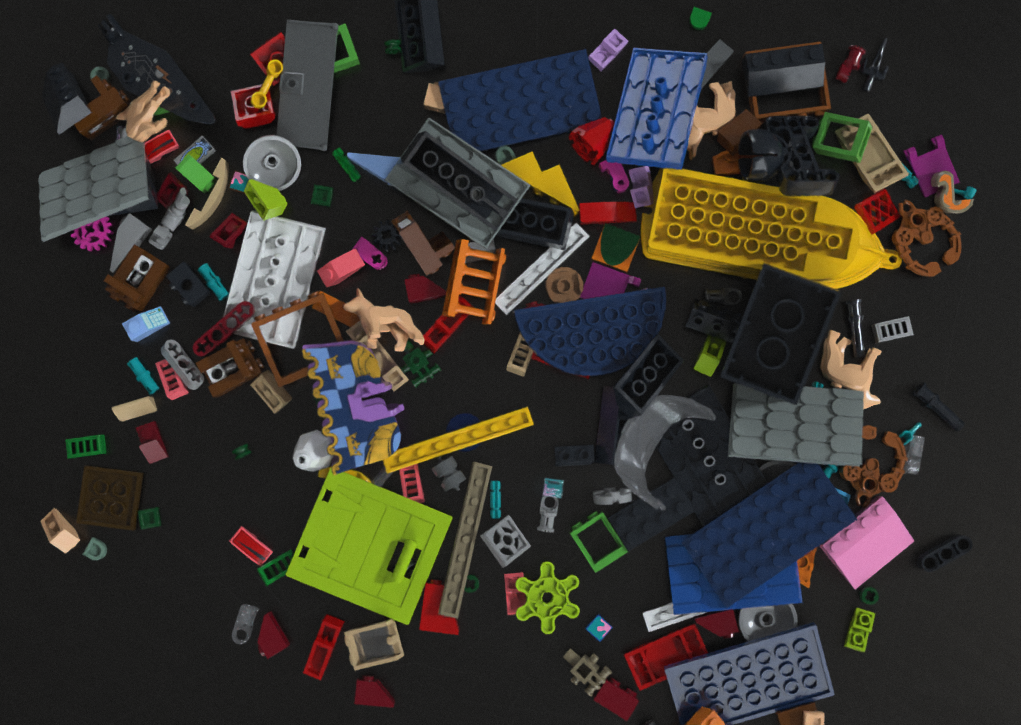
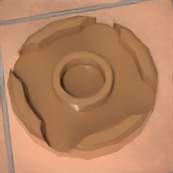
M560 267L548 276L545 290L548 297L555 303L576 301L583 291V281L575 270L569 267Z

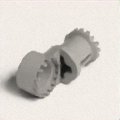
M544 495L541 499L539 513L541 514V519L537 530L543 532L546 530V532L554 533L553 524L554 517L557 516L558 499L553 497L555 505L553 507H546L544 504L545 498L553 496Z

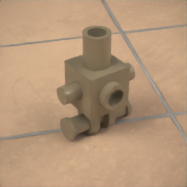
M570 648L563 656L573 666L570 671L574 675L571 681L575 685L580 681L584 685L587 682L590 683L584 689L589 696H592L596 689L599 690L601 688L600 684H604L608 675L612 674V671L604 666L601 673L597 671L599 666L596 662L599 660V657L594 653L590 658L586 654L581 658Z

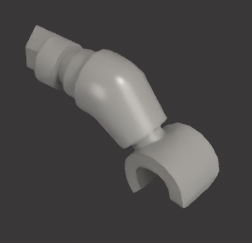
M185 188L180 189L174 203L169 206L160 222L162 226L158 225L148 240L150 244L160 250H163L172 238L173 234L170 231L173 232L186 215L185 210L190 200L185 196L187 193Z

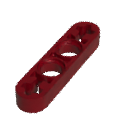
M247 301L239 303L193 344L194 353L201 357L211 354L255 315L254 305ZM243 306H250V313H244L243 315H241L240 317L243 318V320L241 321L240 318L235 315V313L237 312L240 315L244 311L242 308ZM231 317L237 321L234 328H229L226 323ZM215 330H220L222 333V338L218 341L212 338V333ZM208 337L209 341L214 343V345L208 344L205 347L206 352H199V344L205 345L208 342L205 339Z

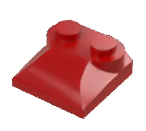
M279 32L250 54L266 76V69L271 60H279L283 65L285 36L282 32ZM280 76L274 78L273 86L280 82Z
M262 84L231 91L235 119L238 126L252 128L271 123L275 119L270 89L266 94L267 102L263 108H255L251 104L252 95L255 92H259Z

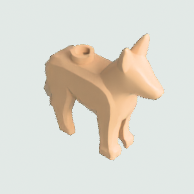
M153 81L145 93L134 99L125 111L119 113L116 117L118 120L127 121V136L138 142L146 141L152 134L158 133L165 128L167 124L165 118L155 123L152 122L153 114L157 108L170 96V90L164 86L153 97L160 85L157 81Z
M732 81L724 84H719V82L709 84L710 89L713 90L715 95L714 109L696 107L687 147L690 160L696 156L697 147L704 134L712 133V136L718 135V131L735 118V90L732 87Z
M358 288L356 289L357 297L343 306L346 311L358 315L368 337L367 348L376 349L377 338L381 336L380 332L389 331L397 341L394 347L395 351H404L408 338L413 339L420 345L424 344L425 340L421 331L415 327L411 315L405 310L393 308L392 306H374L364 298Z
M829 330L823 344V356L820 365L823 377L831 381L830 385L835 388L841 389L845 387L849 390L864 391L863 409L880 404V399L869 391L873 379L874 362L882 351L874 347L872 349L869 348L860 365H844V350L852 341L843 337L836 344L840 333Z

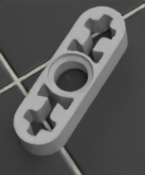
M174 340L166 341L161 348L162 355L189 389H198L204 382V376L178 342ZM178 361L184 362L187 368L180 367Z

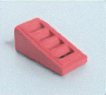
M166 359L155 363L166 396L169 399L174 400L189 393L187 386L172 367L163 371L164 367L170 365ZM174 372L173 375L166 377V375ZM177 379V382L169 385V382H172Z
M418 464L400 469L403 496L419 503L425 502ZM415 470V473L404 474V471ZM416 477V480L406 482L405 480ZM417 485V488L407 490V487ZM416 493H418V496H414V497H409V496H408V495H410V494H416Z

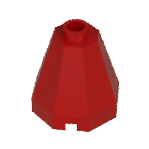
M604 117L578 126L569 135L570 141L574 140V144H572L573 149L584 161L588 162L591 160V164L595 165L609 146L615 122Z

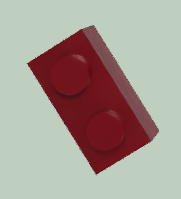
M612 677L610 679L606 678V682L604 684L601 683V688L597 689L593 695V700L627 721L639 702L638 697H636L637 693L628 687L626 690L619 686L621 683Z

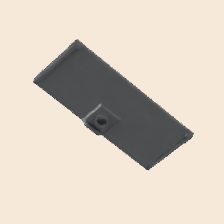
M287 20L283 70L280 75L279 86L280 103L277 136L286 138L295 147L327 151L339 26L337 23Z

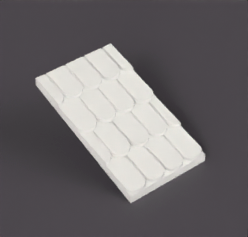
M252 210L250 212L224 316L243 301L252 303L256 312L234 334L258 340L251 325L255 321L254 317L265 314V316L273 314L272 310L283 306V309L290 307V302L299 298L301 301L308 299L307 295L310 292L326 228L278 216L263 221L257 211ZM243 306L244 311L240 315L236 312L235 315L242 321L243 318L240 316L244 313L249 314L250 306ZM306 307L259 326L266 342L294 349ZM231 317L226 323L229 328H234L237 321Z

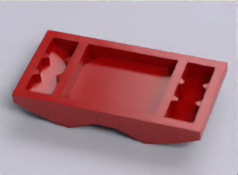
M693 623L674 630L656 640L642 644L625 653L624 656L641 691L667 679L663 666L707 654L708 652L696 624Z

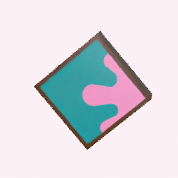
M234 170L229 189L245 194L244 189L248 182L246 174Z

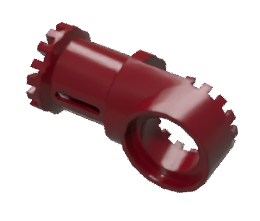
M857 45L849 46V55L847 60H844L841 64L836 80L846 83L849 78L847 76H850L848 73H851L852 69L858 70L860 68L861 57L866 52L864 48L862 49L860 46L857 48Z

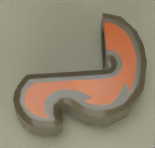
M940 171L932 176L931 186L939 188L935 194L934 202L936 207L942 209L944 213H963L973 205L974 199L955 201L954 178L951 172Z

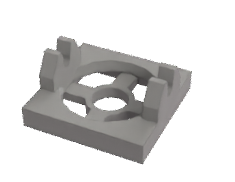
M509 515L481 535V538L502 568L531 547ZM502 528H506L512 533H505ZM495 531L500 536V542L497 545L493 540ZM503 536H508L511 539L510 545L504 543ZM515 538L517 539V549L514 546ZM503 547L508 548L512 554H502L500 549Z

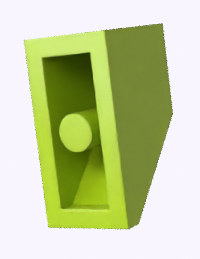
M253 179L248 180L244 193L262 220L265 221L282 215L287 202L279 190Z
M707 335L694 369L711 377L721 360L726 341Z

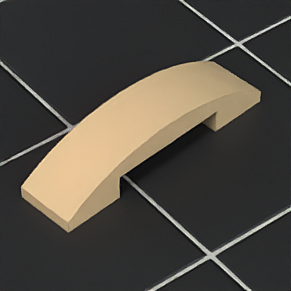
M223 158L220 159L212 174L218 181L202 211L194 208L185 224L192 230L203 224L214 213L224 196L229 177V163Z
M358 321L346 332L352 340L366 345L368 337L361 322ZM377 340L376 349L371 350L377 358L382 378L392 383L391 389L395 391L409 379Z

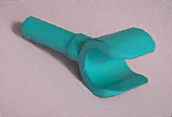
M967 186L965 191L954 189L955 194L962 195L966 200L972 199L977 191L970 186Z
M920 422L909 431H904L899 435L900 438L904 437L906 440L903 445H906L913 439L914 432L921 427Z

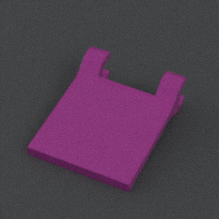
M942 135L931 139L936 149L917 157L915 147L903 151L915 177L919 180L918 184L924 198L936 193L939 189L938 187L931 186V178L937 172L949 171L953 174L954 185L960 182L946 150Z
M593 262L579 298L589 299L625 293L628 284L639 288L641 279Z

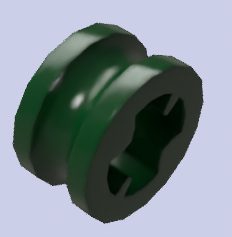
M389 40L384 43L387 47L385 53L397 54L402 52V48L399 47L401 45L400 40Z
M248 444L232 451L236 455L235 460L252 453L251 450L247 449Z
M468 575L467 579L470 581L475 580L476 583L473 584L475 588H467L465 585L464 590L472 593L478 589L479 579L475 575Z
M867 586L860 591V599L865 604L873 605L879 599L877 590ZM867 591L874 594L871 596L872 600L870 601L867 598L865 599Z

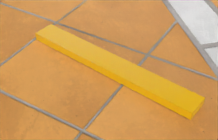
M528 407L398 449L389 458L384 459L383 463L388 474L534 424Z

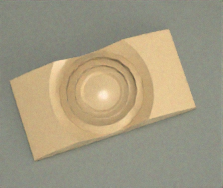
M868 113L859 119L869 121L873 128L861 163H853L862 180L876 193L908 176L909 173ZM845 125L835 131L842 149L851 151L858 127Z

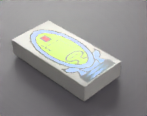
M201 136L175 158L174 161L178 165L190 154L201 164L216 150Z

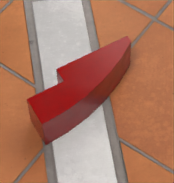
M633 202L579 203L580 225L637 222L636 208Z
M461 295L458 297L459 305L473 307ZM458 312L455 314V317L441 315L435 324L423 335L425 340L423 345L435 354L469 314Z
M326 614L317 638L314 641L303 674L318 680L322 679L343 627V620Z

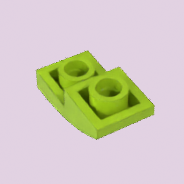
M855 608L844 647L865 652L868 635L872 632L875 613Z

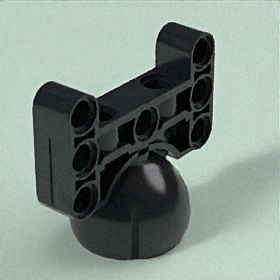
M769 116L765 120L763 129H750L741 135L738 147L739 155L763 156L738 159L740 175L747 182H765L778 174L776 179L779 190L783 195L828 196L834 193L839 180V174L832 169L818 168L809 141L813 140L819 126L818 119L813 116Z

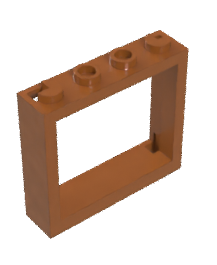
M821 42L747 51L743 55V58L746 54L815 45L821 44ZM826 71L824 72V86L818 88L820 106L759 114L755 96L749 97L751 114L762 125L765 124V120L769 116H824V113L831 109Z
M318 291L307 295L309 299L301 301L300 298L290 302V307L283 309V306L272 310L273 314L268 316L261 314L254 317L255 321L251 323L279 387L308 376L309 365L281 376L259 326L320 301L337 342L344 341L324 293L319 294Z

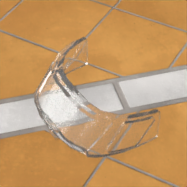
M671 395L656 396L642 415L628 419L621 432L622 435L615 453L614 468L623 480V483L634 494L655 509L660 508L665 511L666 507L661 501L654 498L647 489L645 471L648 461L663 434L672 424L684 418L695 417L713 421L716 419L710 408L697 403L693 399Z

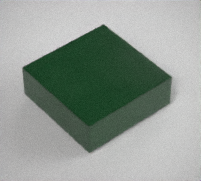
M314 184L311 204L330 207L334 188Z
M158 507L138 510L141 529L161 526Z

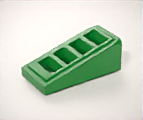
M105 435L65 439L67 459L107 454ZM93 440H96L97 451H94ZM86 441H89L90 452H87ZM74 442H75L76 454H72V444H71V443H74ZM79 442H82L83 453H80Z
M291 549L257 569L265 586L286 575L289 565L285 557L288 556L290 561L292 560V554L294 553ZM278 561H282L286 568L285 571L282 570ZM271 565H275L279 572L278 575L275 574ZM266 568L272 576L270 580L264 571Z

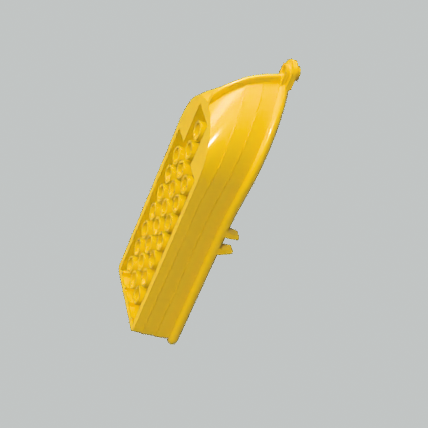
M661 168L652 182L653 204L644 206L645 208H651L652 213H642V251L648 259L739 276L742 279L757 280L763 263L826 286L839 289L865 279L879 268L894 270L902 263V258L898 257V252L884 249L876 233L871 235L868 226L861 216L841 202L824 196H786L780 192L779 187L761 183L747 182L745 180L688 169ZM890 257H893V258H894V260H895L894 263H891V262L889 261V258H890Z

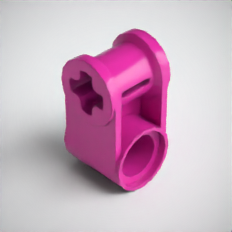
M362 236L353 247V249L357 250L361 259L373 268L381 270L387 266V257ZM376 257L382 260L380 264L374 260Z

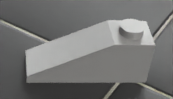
M130 213L121 219L120 226L117 229L110 271L113 273L117 272L133 245L135 244L140 247L152 231L150 227Z

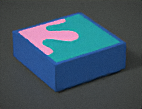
M597 614L585 629L601 642L613 627Z

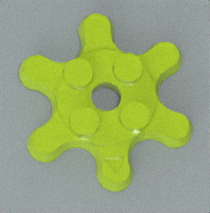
M548 561L541 564L540 577L536 581L520 577L515 583L517 590L525 593L527 597L526 603L516 610V617L521 621H525L531 616L539 617L541 620V630L545 634L554 632L557 616L562 614L569 618H576L580 612L579 607L576 604H572L568 598L570 591L578 587L579 579L575 575H569L563 580L557 579L554 575V565ZM545 592L552 594V599L549 602L542 601V596Z

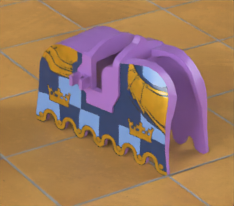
M354 340L303 345L302 355L304 359L314 361L309 364L307 375L311 379L319 380L313 384L312 394L315 398H322L317 404V414L321 418H326L322 422V433L326 437H331L333 442L327 446V453L334 456L331 460L332 473L337 475L356 467L389 458L397 450L401 439L399 426L394 415L404 410V405L386 404L384 399L380 397L362 401V397L386 392L392 388V383L383 381L377 358L371 348H367L364 343Z

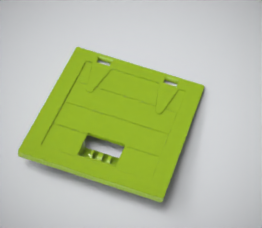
M331 467L286 572V576L408 625L450 526L452 516L348 473L342 472L334 475ZM327 489L333 492L329 502L322 501ZM400 541L405 544L395 569L391 572L387 570L397 543ZM303 545L309 548L305 558L299 557ZM417 548L422 551L411 578L408 579L404 575Z

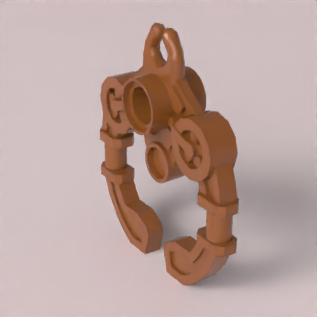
M906 199L903 203H899V212L903 218L899 229L895 230L892 234V241L896 245L898 257L902 258L907 265L905 266L907 270L909 269L924 277H933L941 272L937 262H929L923 266L917 260L913 261L909 255L911 250L908 248V245L913 242V238L923 245L931 243L933 241L931 227L938 225L941 226L942 230L947 229L951 236L948 238L951 245L950 249L944 252L942 260L948 266L958 261L961 254L960 231L957 232L953 226V220L946 216L942 209L939 207H932L928 210L916 209L914 204ZM903 203L909 205V211L903 210ZM912 218L916 219V224L913 223Z
M864 425L862 438L866 440L874 439L877 434V428ZM886 431L882 437V442L886 446L894 448V458L898 459L896 468L892 467L890 474L883 473L880 475L879 462L875 458L866 459L861 468L859 466L843 465L839 468L841 478L845 481H850L856 490L855 501L857 506L861 505L859 499L861 496H865L867 499L862 504V507L866 508L870 504L873 495L880 492H893L897 489L898 482L905 473L903 470L905 461H908L903 442L897 434ZM866 480L869 481V487L867 489L865 488Z

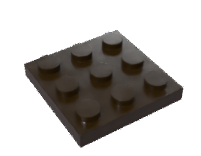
M84 466L76 523L136 530L144 473Z

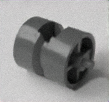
M453 456L446 460H442L441 457L437 458L439 461L438 465L431 470L437 478L442 479L440 483L443 490L446 492L453 488L459 491V483L466 480V477L461 470H456L457 463Z

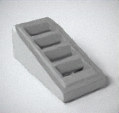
M909 316L871 325L875 343L914 335ZM904 321L907 329L906 333H904L901 323ZM895 323L898 324L900 334L896 332ZM888 325H891L893 336H890ZM882 326H884L886 337L884 338L881 330Z

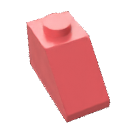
M353 249L331 260L317 270L325 286L330 287L341 283L365 264L357 250Z

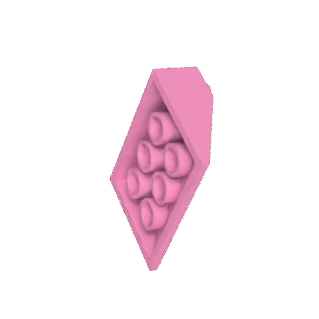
M882 496L873 498L866 508L862 507L854 514L857 518L855 522L819 545L854 589H857L914 542L896 512Z

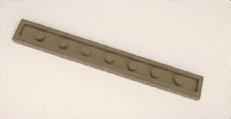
M478 462L472 463L438 614L458 619L492 466Z

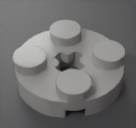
M607 487L604 490L593 491L594 503L597 505H611L614 502H619V504L632 501L631 488H620V490L616 491L615 487Z

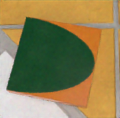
M605 223L592 260L627 273L641 236Z

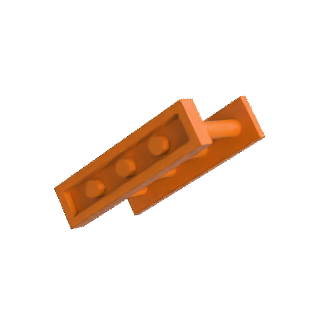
M456 240L442 316L455 317V314L459 312L483 317L482 324H491L496 314L494 306L501 268L506 260L505 249H496L494 254L470 248L468 246L469 240ZM473 256L493 261L491 272L467 267L465 265L466 257ZM470 275L490 280L488 291L463 286L461 283L462 276ZM462 293L486 298L484 310L459 305V295Z

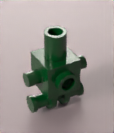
M408 339L403 351L406 355L403 357L406 364L400 368L404 374L409 370L414 375L418 373L419 376L411 379L416 388L422 382L426 383L427 378L430 377L432 379L435 373L442 370L437 363L428 368L427 366L430 363L427 358L433 355L429 348L424 352L419 347L415 349ZM422 369H425L426 372H424V373L422 374V373H421V370H422Z

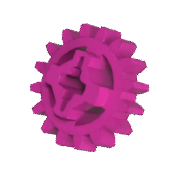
M106 216L74 229L75 233L71 234L72 238H77L74 243L77 245L81 244L80 248L84 250L87 247V250L91 252L93 247L97 251H100V245L107 247L105 241H111L112 239L108 236L109 234H114L113 231L109 230L113 224L107 223L110 218ZM90 228L95 230L94 233L89 231Z

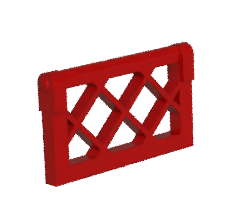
M886 189L878 191L855 205V210L868 226L871 235L901 217ZM880 205L884 207V212L880 210ZM872 211L876 213V217L872 215ZM881 216L885 218V221H881Z

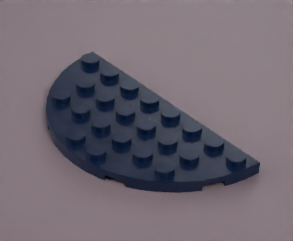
M665 287L519 309L514 310L513 313L523 339L534 353L546 363L570 374L599 376L616 372L632 364L654 336L659 333L666 309Z

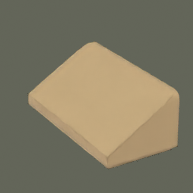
M269 370L261 373L250 384L274 414L292 400V397L284 387L278 386L274 375Z
M147 396L114 406L112 411L123 422L156 412L157 408L154 398Z

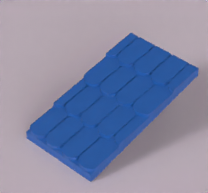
M633 48L606 155L607 162L682 170L707 66V53Z
M693 534L665 537L674 615L803 603L796 561L726 608L681 543Z

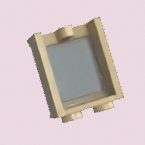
M393 619L352 628L344 632L345 644L349 648V659L354 670L396 661L404 656L396 622Z

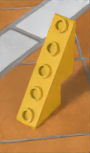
M533 151L501 165L530 184L529 188L533 190L532 193L541 198L545 196L550 199L549 202L553 205L572 208L574 216L579 214L580 210L560 165L541 172Z

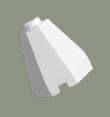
M318 430L302 434L293 452L295 466L312 472L329 467L334 457L327 453V446L333 443L331 437L324 436Z

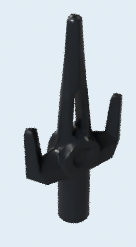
M886 38L883 40L870 67H866L867 58L863 60L860 70L862 74L867 75L863 86L864 91H870L874 79H884L889 69L886 66L882 73L879 72L887 43ZM878 56H880L879 61H878V64H877V67H876V66H874V65H875V63H876V60H877Z

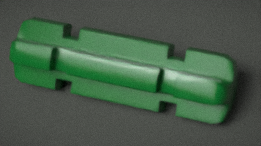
M337 148L332 152V155L338 160L344 171L349 174L353 182L361 178L360 173L355 170L354 165L347 156H344L345 154L341 148Z

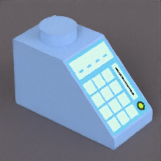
M161 307L140 313L122 323L131 341L135 342L170 324Z

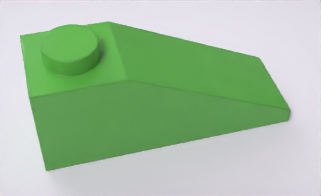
M190 154L176 166V169L204 194L211 192L218 181Z

